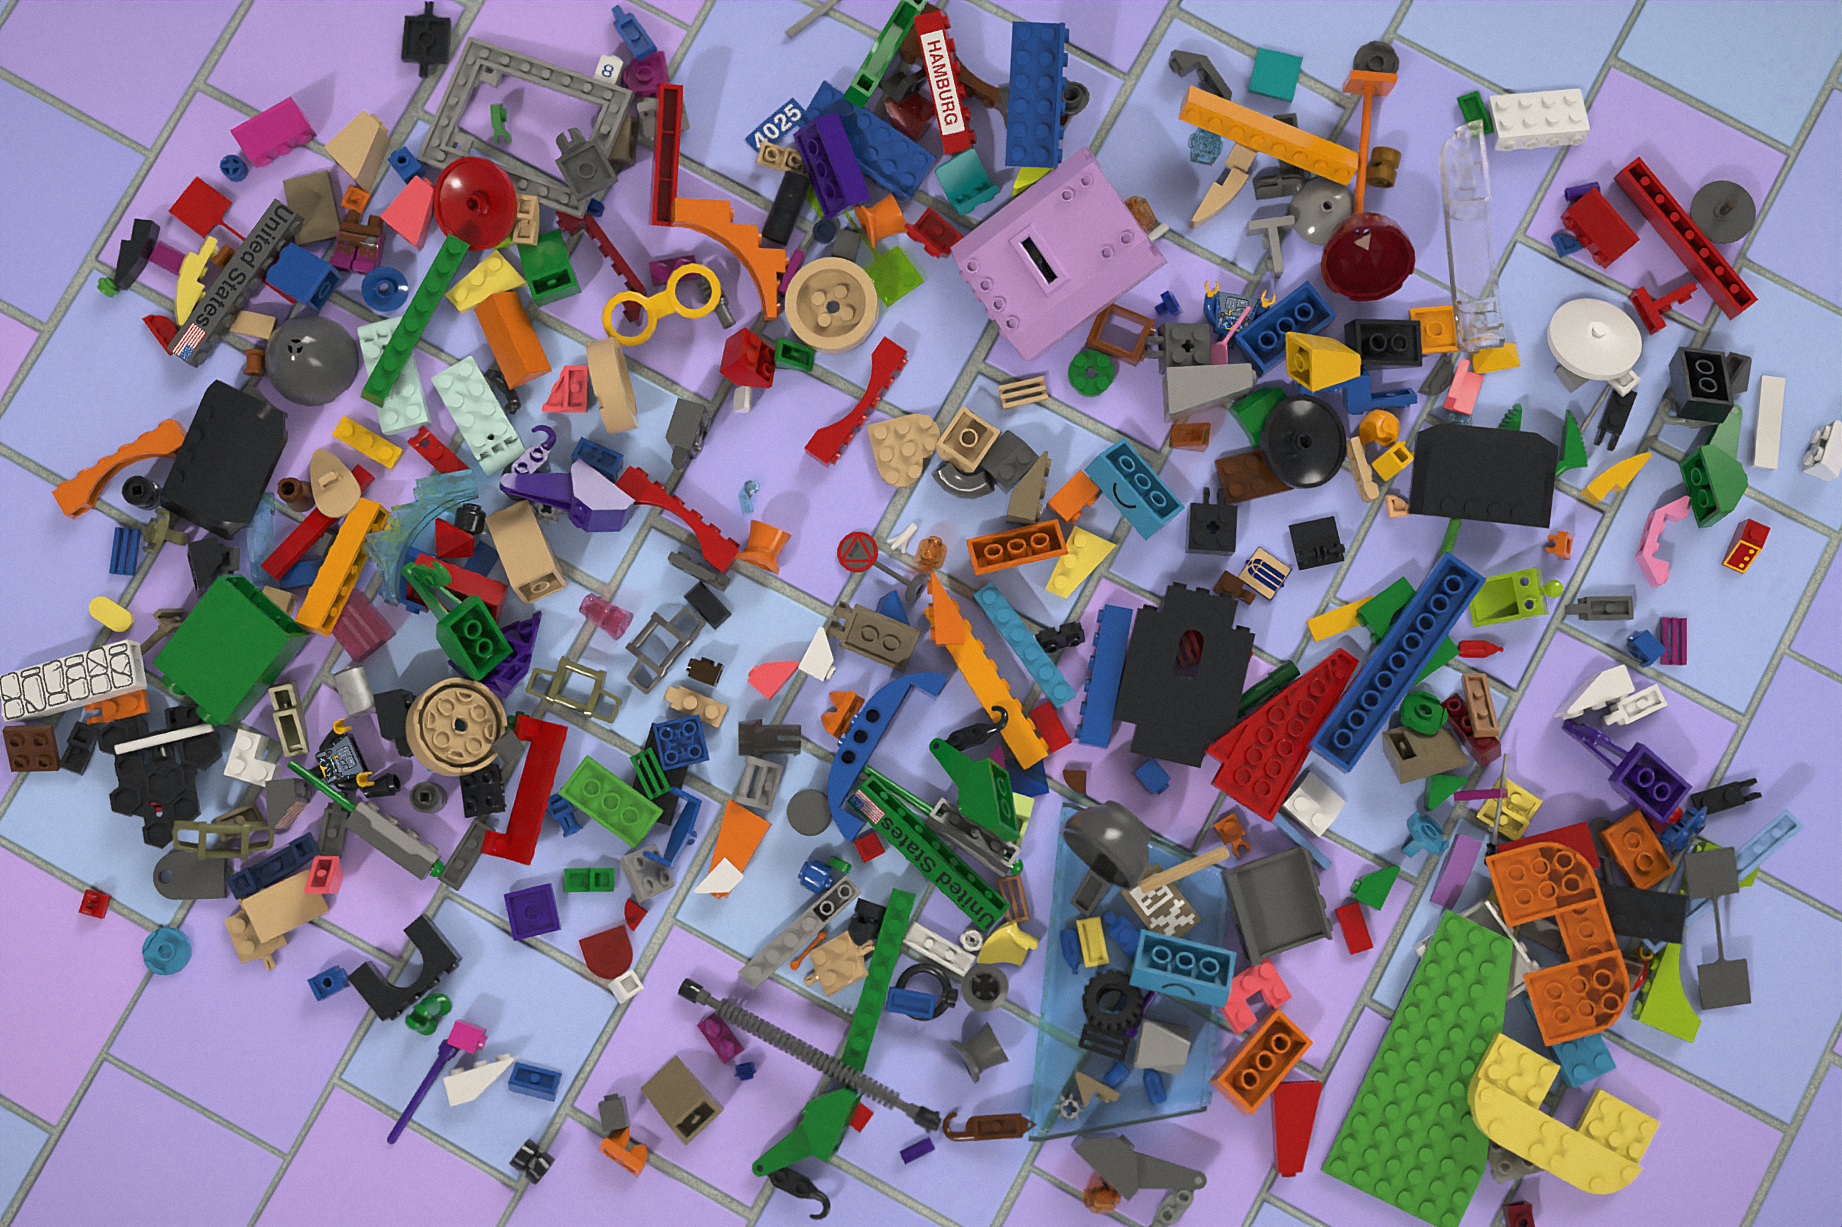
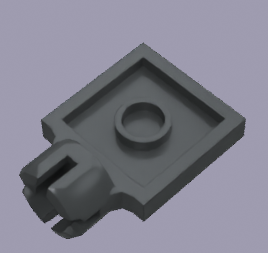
M570 128L567 130L572 141L569 142L564 132L560 133L556 138V144L561 151V156L555 162L579 203L619 182L597 140L587 141L580 129Z

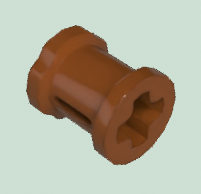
M246 349L244 351V355H246V369H243V374L255 377L264 376L265 371L262 370L265 351Z

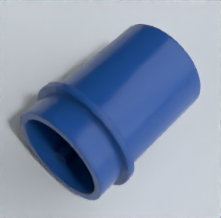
M1120 1060L1114 1063L1115 1065L1102 1077L1112 1089H1115L1131 1074V1071Z

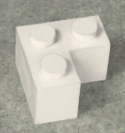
M238 729L223 775L265 787V781L281 779L284 766L262 760L270 737Z

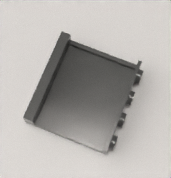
M1297 845L1220 872L1245 961L1253 967L1262 964L1261 959L1322 938L1333 939L1331 934L1333 926L1330 919L1326 917L1324 910L1327 908V905L1318 889L1320 880L1312 868L1314 863L1313 856L1310 850H1307L1305 847Z

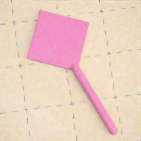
M1250 306L1246 307L1223 341L1210 344L1211 365L1228 364L1227 342L1251 310Z

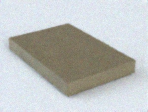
M326 170L283 180L288 207L305 219L301 230L294 234L296 245L303 247L337 239L340 220L329 171Z

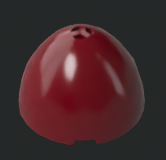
M1361 212L1347 217L1330 232L1323 246L1320 264L1322 278L1332 292L1345 295L1352 301L1366 302L1382 299L1400 290L1403 282L1410 274L1412 275L1416 261L1415 250L1407 233L1395 220L1375 212Z

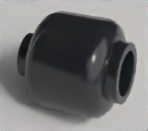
M463 503V506L456 509L453 525L472 536L481 534L484 530L486 513L481 509L482 506Z

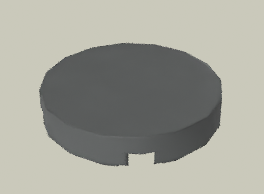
M1371 41L1361 46L1353 60V69L1396 74L1399 70L1400 61L1391 45L1382 41Z

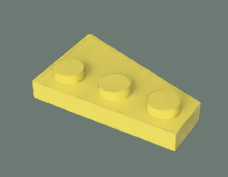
M496 249L450 289L445 296L461 313L477 307L490 294L509 292L517 287L526 286L528 283Z
M1074 526L1066 542L1068 554L1060 556L1045 590L1067 599L1117 545Z

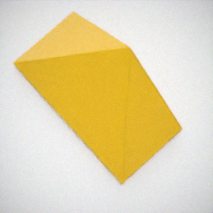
M1498 342L1469 353L1473 371L1478 375L1521 366L1516 343Z

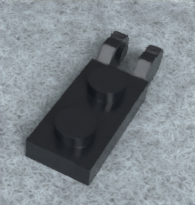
M1612 388L1597 426L1598 431L1594 439L1595 445L1599 446L1604 440L1605 433L1608 432L1612 435L1608 442L1607 450L1614 451L1624 430L1638 394L1637 392L1631 390L1622 397Z
M1751 778L1690 794L1694 808L1700 811L1704 806H1707L1706 815L1761 798L1762 794L1761 792H1753L1746 796L1742 795L1740 788L1753 786L1758 783L1756 778Z

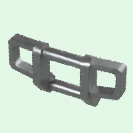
M683 608L669 622L654 611L647 625L632 643L629 642L625 648L638 658L627 679L644 694H649L661 678L664 679L668 674L667 670L685 648H689L692 645V640L704 627L705 621L689 608ZM685 613L691 615L699 623L689 638L673 626ZM660 624L680 641L658 666L638 649ZM642 662L658 674L647 688H643L633 679L635 672Z

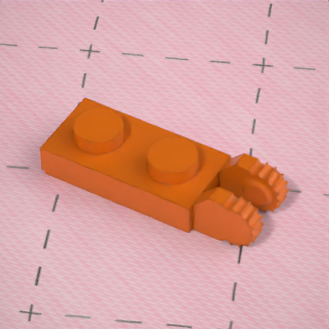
M147 689L84 706L85 711H95L102 708L103 716L87 719V725L110 723L111 721L116 722L150 713Z

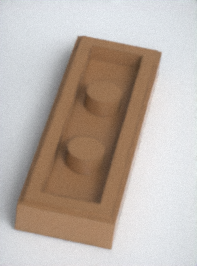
M1486 673L1462 674L1461 682L1474 737L1498 736L1500 731Z

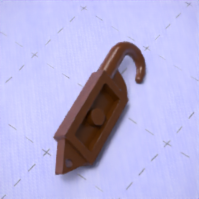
M954 1112L945 1117L942 1129L948 1139L956 1142L1023 1138V1135L1034 1128L1037 1123L1022 1116V1113L972 1116L967 1120L965 1131L953 1132L949 1127V1122L952 1118L957 1117L958 1114Z

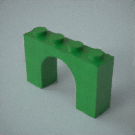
M1404 576L1356 609L1358 613L1355 616L1361 627H1366L1370 632L1369 638L1375 646L1378 645L1390 628V621L1394 613L1407 604L1415 593V590ZM1448 635L1412 686H1415L1460 654V651Z

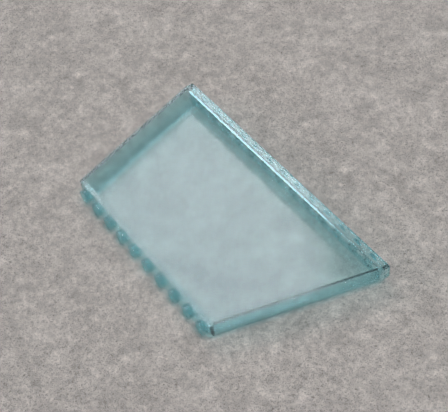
M1066 802L1061 804L1029 1113V1120L1037 1123V1125L1029 1130L1027 1140L1031 1142H1042L1207 1112V1106L1212 1104V1091H1209V1080L1215 1073V1068L1211 1067L1212 1057H1216L1217 1043L1213 1042L1214 1032L1218 1033L1219 1018H1215L1216 1008L1219 1007L1160 992L1142 1018L1189 1027L1188 1040L1190 1041L1187 1062L1183 1066L1181 1076L1159 1071L1167 1093V1101L1152 1105L1143 1082L1144 1069L1133 1066L1138 1038L1137 1033L1134 1039L1131 1038L1125 1061H1121L1131 1071V1074L1114 1089L1120 1093L1117 1101L1110 1100L1109 1103H1106L1095 1097L1097 1092L1094 1091L1086 1108H1084L1082 1101L1078 1104L1079 1107L1084 1108V1112H1078L1077 1114L1079 1121L1075 1118H1070V1122L1067 1124L1065 1116L1061 1118L1056 1116L1060 1109L1055 1108L1054 1104H1060L1061 1099L1059 1095L1067 1098L1069 1093L1072 1092L1074 1100L1080 1097L1073 1074L1075 1069L1109 1086L1102 1077L1115 1065L1114 1063L1119 1061L1118 1059L1077 1047L1084 1023L1091 1025L1082 1006V994H1084L1085 985L1090 984L1089 979L1091 977L1095 979L1098 977V972L1102 971V974H1105L1109 969H1112L1114 973L1120 970L1124 975L1129 974L1131 976L1133 962L1108 935L1109 933L1106 928L1110 925L1102 915L1110 910L1117 919L1122 915L1139 933L1141 929L1149 931L1121 895L1120 891L1122 889L1111 884L1110 892L1089 917L1070 904V901L1091 868L1068 847L1059 832L1062 829L1061 825L1076 812L1085 809ZM1154 837L1148 842V862L1151 866L1158 863L1164 871L1197 857L1193 853ZM1216 863L1173 881L1174 885L1202 920L1182 935L1180 939L1190 938L1193 942L1226 950V946H1222L1223 936H1227L1228 922H1224L1225 912H1229L1230 906L1220 872L1229 868ZM1100 916L1109 964L1085 968L1082 954L1077 968L1078 974L1074 975L1072 973L1073 970L1063 957L1060 933L1063 930L1075 928L1078 932L1076 920ZM1139 987L1144 999L1149 989ZM1119 991L1107 992L1100 999L1099 1008L1107 1014L1119 1013L1125 1008L1127 997ZM1090 1030L1087 1031V1035L1123 1046L1124 1041ZM1086 1039L1084 1041V1044L1119 1055L1121 1053V1050ZM1068 1102L1067 1106H1063L1067 1114H1070V1111L1076 1108L1071 1102Z

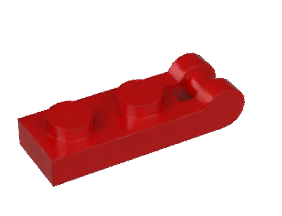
M422 425L418 429L419 433L414 438L411 437L407 443L448 481L456 486L471 469ZM427 438L430 443L424 449L420 444Z

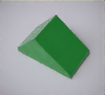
M777 338L774 360L777 369L812 371L814 349L783 338Z
M1440 774L1426 777L1424 809L1426 811H1433L1468 782L1466 777Z

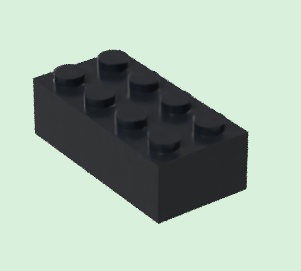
M1598 883L1614 935L1684 945L1689 896Z

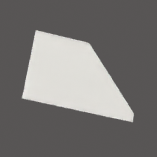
M724 858L696 887L694 892H730L744 875Z

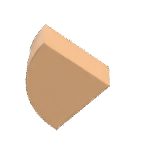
M1395 495L1384 496L1388 519L1412 515L1407 514L1408 504Z

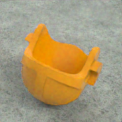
M1377 409L1367 413L1359 425L1358 436L1360 442H1363L1364 446L1371 441H1375L1384 447H1392L1399 436V420L1392 413L1385 410Z

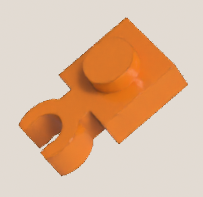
M1234 813L1212 824L1224 845L1231 842V850L1235 857H1240L1237 851L1239 845H1243L1246 851L1251 850L1249 843L1240 837L1246 834Z

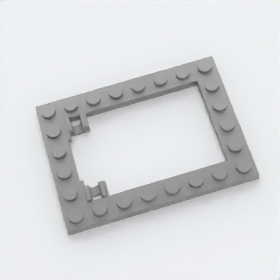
M469 36L416 158L419 163L443 171L450 163L457 159L477 157L469 154L474 140L458 134L460 129L457 127L474 87L478 88L480 83L486 82L492 87L498 88L503 74L602 107L588 141L596 139L607 160L635 94L631 90ZM489 69L493 70L492 74L488 73ZM457 144H461L460 150L455 149ZM497 164L510 178L516 194L539 197L540 205L581 219L584 218L592 196L578 203L569 187L567 188Z

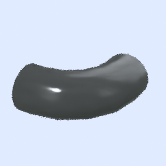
M948 462L931 473L934 480L944 491L958 498L975 499L995 491L994 484L985 471L973 476H965L959 473L951 462Z

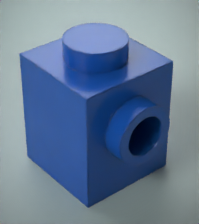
M406 146L393 151L390 158L387 159L407 185L415 176L421 179L427 174Z

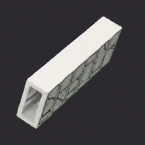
M127 639L0 675L1 714L4 721L21 724L147 688L140 643Z

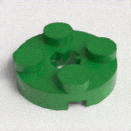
M1086 350L1074 356L1068 368V381L1071 387L1085 397L1100 396L1111 386L1114 379V367L1109 356L1096 350ZM1088 368H1093L1097 372V377L1094 375V379H1089V376L1085 375L1084 372L1085 370L1088 371Z
M1416 691L1415 694L1408 693L1399 707L1401 723L1406 727H1411L1418 732L1425 733L1427 736H1434L1436 732L1443 728L1448 719V712L1446 708L1443 710L1439 705L1441 701L1436 696L1425 691Z

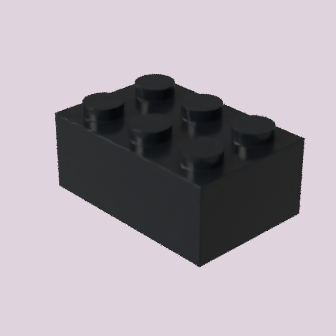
M1679 346L1669 363L1677 418L1723 424L1734 407L1725 352Z

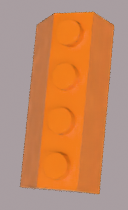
M1058 519L966 540L975 576L1068 554Z

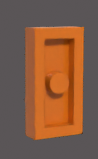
M850 690L848 692H830V700L838 710L837 712H828L821 715V722L826 729L825 731L837 739H840L843 733L846 734L852 717L856 712H859L865 701Z
M629 1126L617 1129L608 1138L605 1137L598 1151L638 1177L647 1160L646 1144H639L626 1152L625 1149L630 1138Z

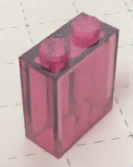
M358 588L352 590L331 632L350 657L358 663L363 662L397 634L367 595Z

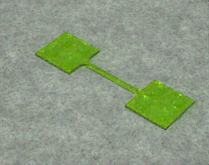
M806 172L805 174H803V176L809 178V175H808L807 172ZM811 183L806 200L821 218L824 214ZM844 213V216L853 228L861 234L862 240L875 256L874 262L863 270L871 278L877 295L887 308L925 282L898 245L885 254H878L850 215Z

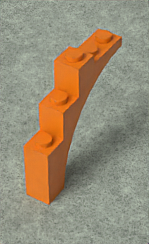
M674 198L671 203V226L687 228L705 234L730 250L747 269L757 288L762 306L763 322H773L780 315V302H777L780 279H777V277H781L789 266V258L785 256V249L758 248V246H761L762 241L761 232H758V225L730 224L734 220V209L730 208V201Z

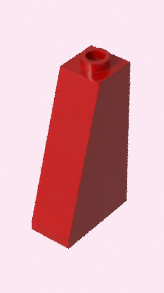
M1318 1080L1281 1081L1270 1094L1274 1170L1277 1173H1281L1282 1177H1296V1173H1303L1322 1089V1082Z

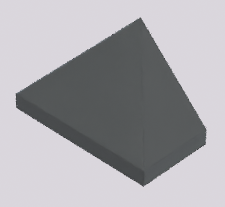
M1730 352L1726 362L1732 395L1748 391L1752 359L1749 356Z
M1092 867L1070 901V904L1087 917L1091 916L1110 892L1111 881Z

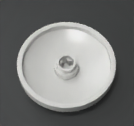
M1588 298L1570 301L1562 305L1555 312L1547 329L1548 344L1555 358L1569 371L1587 379L1611 380L1621 377L1632 369L1641 353V335L1633 320L1624 311L1605 301Z

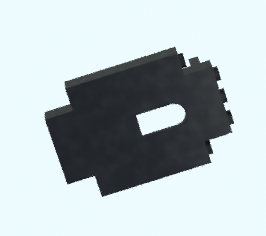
M1173 582L1172 586L1166 585L1165 594L1161 600V612H1157V607L1143 604V609L1137 608L1113 719L1135 724L1129 750L1131 753L1201 768L1203 751L1205 750L1207 740L1215 742L1235 726L1255 634L1250 633V628L1236 625V629H1232L1238 600H1233L1232 594L1219 592V596L1209 594V589L1196 587V590L1193 591L1186 589L1187 584ZM1188 630L1198 631L1204 639L1196 679L1173 674L1181 636Z

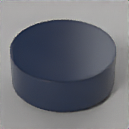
M829 220L816 222L813 227L815 240L821 244L832 242L836 236L834 224Z

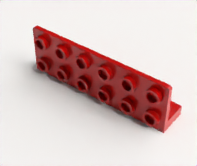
M518 714L514 734L518 739L531 742L506 833L486 829L480 853L508 859L528 866L531 865L538 836L541 832L544 814L547 810L550 792L554 785L556 770L560 763L561 752L566 741L567 726Z

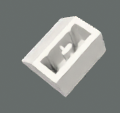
M1834 420L1813 431L1810 437V442L1812 443L1810 450L1806 452L1802 462L1805 464L1802 472L1828 482L1838 478L1842 468V422Z

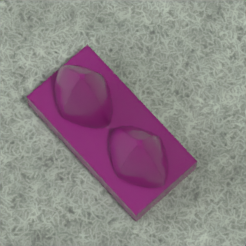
M688 255L649 262L653 287L667 285V281L673 271L682 265L696 264L695 256ZM686 274L678 282L698 279V274Z
M715 1012L697 1025L724 1065L745 1050L724 1019L716 1016Z

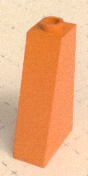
M729 799L708 875L724 858L743 873L772 824ZM732 890L730 892L710 894L718 899H721L722 896L728 898Z

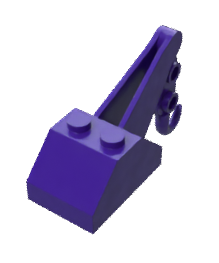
M538 425L532 428L531 431L533 433L537 431L546 432L548 439L543 443L531 446L512 464L511 473L504 474L500 478V490L507 494L568 511V518L577 528L583 529L585 532H620L629 522L635 500L581 458L570 467L569 473H535L546 463L550 450L556 443V434L551 427L546 425Z
M1568 719L1561 728L1613 772L1607 780L1616 793L1661 824L1668 820L1693 787L1644 744L1636 742L1628 752L1611 743V739L1599 729L1587 726L1582 722L1578 724ZM1600 745L1623 760L1617 766L1595 747Z

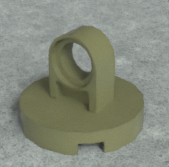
M157 508L155 510V513L158 514L156 519L150 518L143 541L148 544L143 547V551L152 555L156 554L163 540L186 546L189 535L169 529L170 512L163 508Z

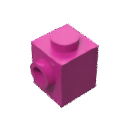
M462 1019L456 1020L446 1044L472 1054L477 1053L479 1049L483 1050L487 1042L488 1036H485L487 1029Z

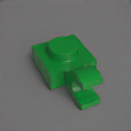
M503 103L490 105L492 129L494 128L493 142L494 144H499V136L504 135L506 143L510 144L512 141L511 134L504 128L505 122H508L507 109L503 108Z

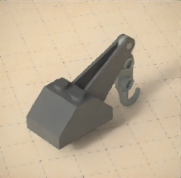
M1115 1132L1080 1133L1071 1143L1074 1151L1128 1202L1138 1192V1189H1173L1157 1207L1152 1224L1149 1227H1168L1173 1225L1193 1203L1194 1191L1204 1188L1207 1184L1206 1176L1199 1170L1133 1151L1135 1146L1124 1134L1118 1136Z

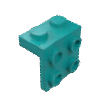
M968 148L935 168V175L951 207L960 216L971 213L976 206L991 201L995 195L1000 193L997 185L988 178L973 148Z

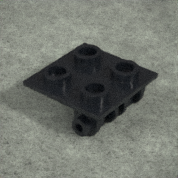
M1334 516L1288 525L1299 571L1345 561L1343 556L1345 547L1344 544L1340 543Z
M498 764L485 766L470 774L459 776L465 818L505 812L507 804H505V797L502 795V793H505V790H501V786H504V783H501L502 769L499 768Z

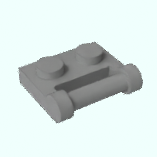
M746 755L744 760L746 765L738 794H735L733 801L771 812L784 766ZM756 765L758 766L757 773L755 776L750 798H747L748 790Z

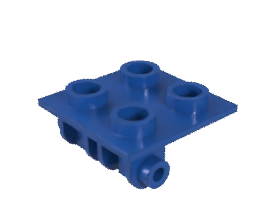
M1704 806L1700 811L1694 807L1687 809L1683 813L1682 819L1677 822L1680 827L1672 824V828L1669 827L1661 835L1660 842L1665 847L1671 846L1672 855L1677 850L1681 852L1689 844L1690 841L1688 839L1694 833L1698 835L1705 828L1707 806Z

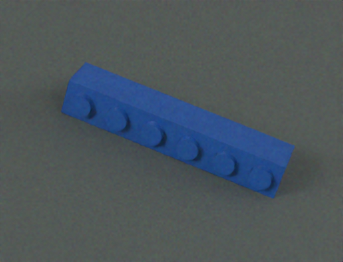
M1105 604L1103 610H1098L1096 623H1100L1099 633L1094 632L1092 646H1096L1095 655H1090L1088 669H1092L1090 679L1086 678L1084 685L1087 699L1086 702H1081L1079 715H1083L1082 725L1077 724L1075 738L1079 739V745L1105 750L1108 748L1133 609Z

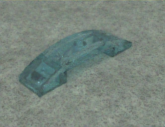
M274 492L264 493L252 522L247 527L249 563L252 581L255 586L278 584V581L260 566L274 552Z

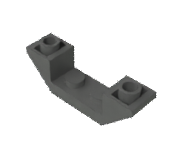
M1173 50L1171 52L1168 63L1173 73H1178L1180 78H1183L1197 69V76L1202 82H1206L1211 94L1231 101L1232 91L1206 55Z

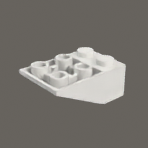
M1625 664L1588 676L1553 714L1554 718L1560 716L1563 717V720L1585 714L1583 709H1585V712L1607 706L1606 702L1611 704L1628 699V693L1634 692L1635 689Z

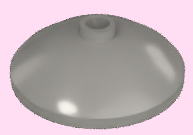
M1317 178L1306 182L1303 190L1299 194L1294 195L1290 203L1289 215H1294V230L1307 242L1324 246L1334 227L1354 213V194L1347 186L1327 178ZM1328 204L1331 209L1326 210L1323 205Z

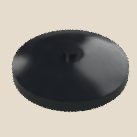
M1309 395L1286 398L1277 403L1264 419L1260 432L1261 454L1268 470L1281 483L1296 489H1309L1321 486L1330 481L1343 464L1346 454V433L1343 423L1336 411L1322 399Z

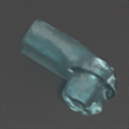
M756 480L746 481L738 494L743 514L754 512L751 497L760 490V484Z

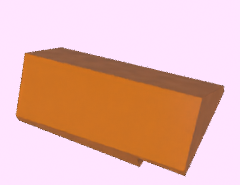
M516 291L490 294L474 309L510 390L552 372V368Z

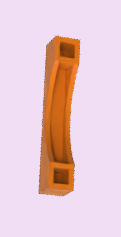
M174 419L164 420L155 430L141 434L138 440L132 444L121 446L118 452L112 456L101 458L97 462L98 464L92 468L81 470L77 477L60 483L57 489L51 493L64 515L76 519L95 507L105 485L125 467L149 458H176L187 433L178 421Z

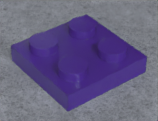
M552 883L503 894L513 941L562 930Z

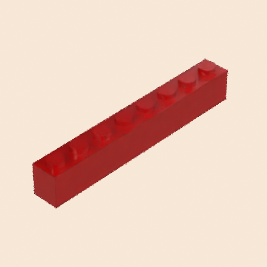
M1640 157L1623 168L1613 178L1730 321L1758 301V298Z

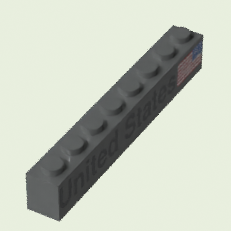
M275 198L178 331L167 349L193 367L198 368L199 365H202L207 360L208 352L211 348L220 342L221 334L224 330L233 324L238 310L246 306L250 294L253 290L259 288L263 276L271 266L275 265V260L281 250L288 246L292 236L301 230L305 219Z

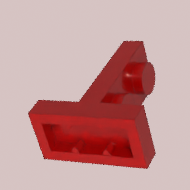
M1692 281L1653 302L1645 287L1642 286L1628 297L1652 336L1666 327L1661 315L1671 310L1672 304L1678 302L1681 305L1692 299L1691 294L1698 288Z

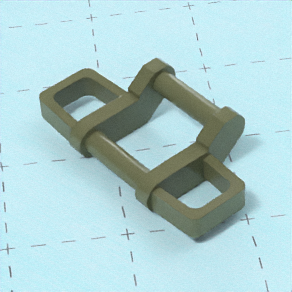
M565 656L561 657L557 672L534 668L526 686L527 693L545 699L549 704L554 705L556 703L583 713L584 717L590 719L594 717L610 724L615 722L622 704V700L619 697L603 690L607 676L606 671L601 669L597 671L570 661V658ZM567 670L595 680L587 705L559 695ZM538 674L555 677L548 696L533 690ZM601 694L610 697L616 702L612 715L609 718L594 713Z
M207 821L174 822L173 847L179 850L198 852V861H205V858H240V861H248V852L271 849L274 845V829L268 828V821L242 822V824H207ZM269 830V839L263 842L249 843V831ZM178 831H199L198 843L180 841L178 839ZM206 833H241V848L206 849Z

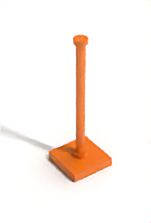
M1351 70L1343 83L1342 93L1364 95L1354 213L1351 215L1363 212L1373 96L1388 97L1397 83L1398 74Z

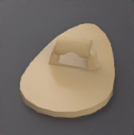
M324 449L315 450L310 462V481L313 497L318 509L322 514L330 518H340L348 515L356 508L360 501V485L354 475L337 456Z

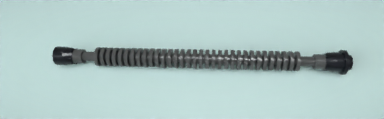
M686 978L682 982L678 990V995L695 1004L698 1002L703 1006L708 1005L716 1009V1016H720V1018L725 1019L727 1022L731 1021V1024H736L738 1028L744 1031L747 1030L749 1034L752 1033L753 1036H757L760 1040L763 1039L764 1042H768V1044L773 1045L775 1048L779 1047V1050L784 1051L786 1054L790 1053V1056H795V1059L803 1063L806 1062V1065H811L814 1069L817 1068V1071H822L825 1075L828 1073V1077H833L836 1081L839 1079V1083H844L847 1087L850 1085V1089H855L858 1093L861 1091V1095L864 1096L866 1094V1097L869 1099L872 1097V1101L875 1102L877 1100V1103L880 1105L883 1103V1107L886 1108L889 1105L888 1109L891 1111L896 1107L905 1112V1116L914 1120V1124L924 1128L926 1133L930 1134L932 1130L934 1132L938 1130L942 1122V1118L939 1117L940 1111L936 1110L934 1112L923 1105L909 1104L900 1099L901 1093H895L894 1089H890L888 1086L884 1087L883 1083H879L877 1080L873 1081V1078L868 1077L866 1074L862 1075L861 1071L856 1073L857 1069H851V1066H846L844 1062L840 1063V1060H835L833 1056L829 1057V1054H824L822 1050L818 1052L819 1049L813 1048V1045H808L805 1041L802 1042L800 1038L797 1039L796 1036H792L789 1032L786 1033L785 1030H781V1028L776 1027L774 1024L770 1025V1022L757 1015L754 1016V1013H749L748 1010H744L741 1006L738 1007L737 1004H733L728 999L723 998L719 1001L712 997L710 992L704 990V986Z

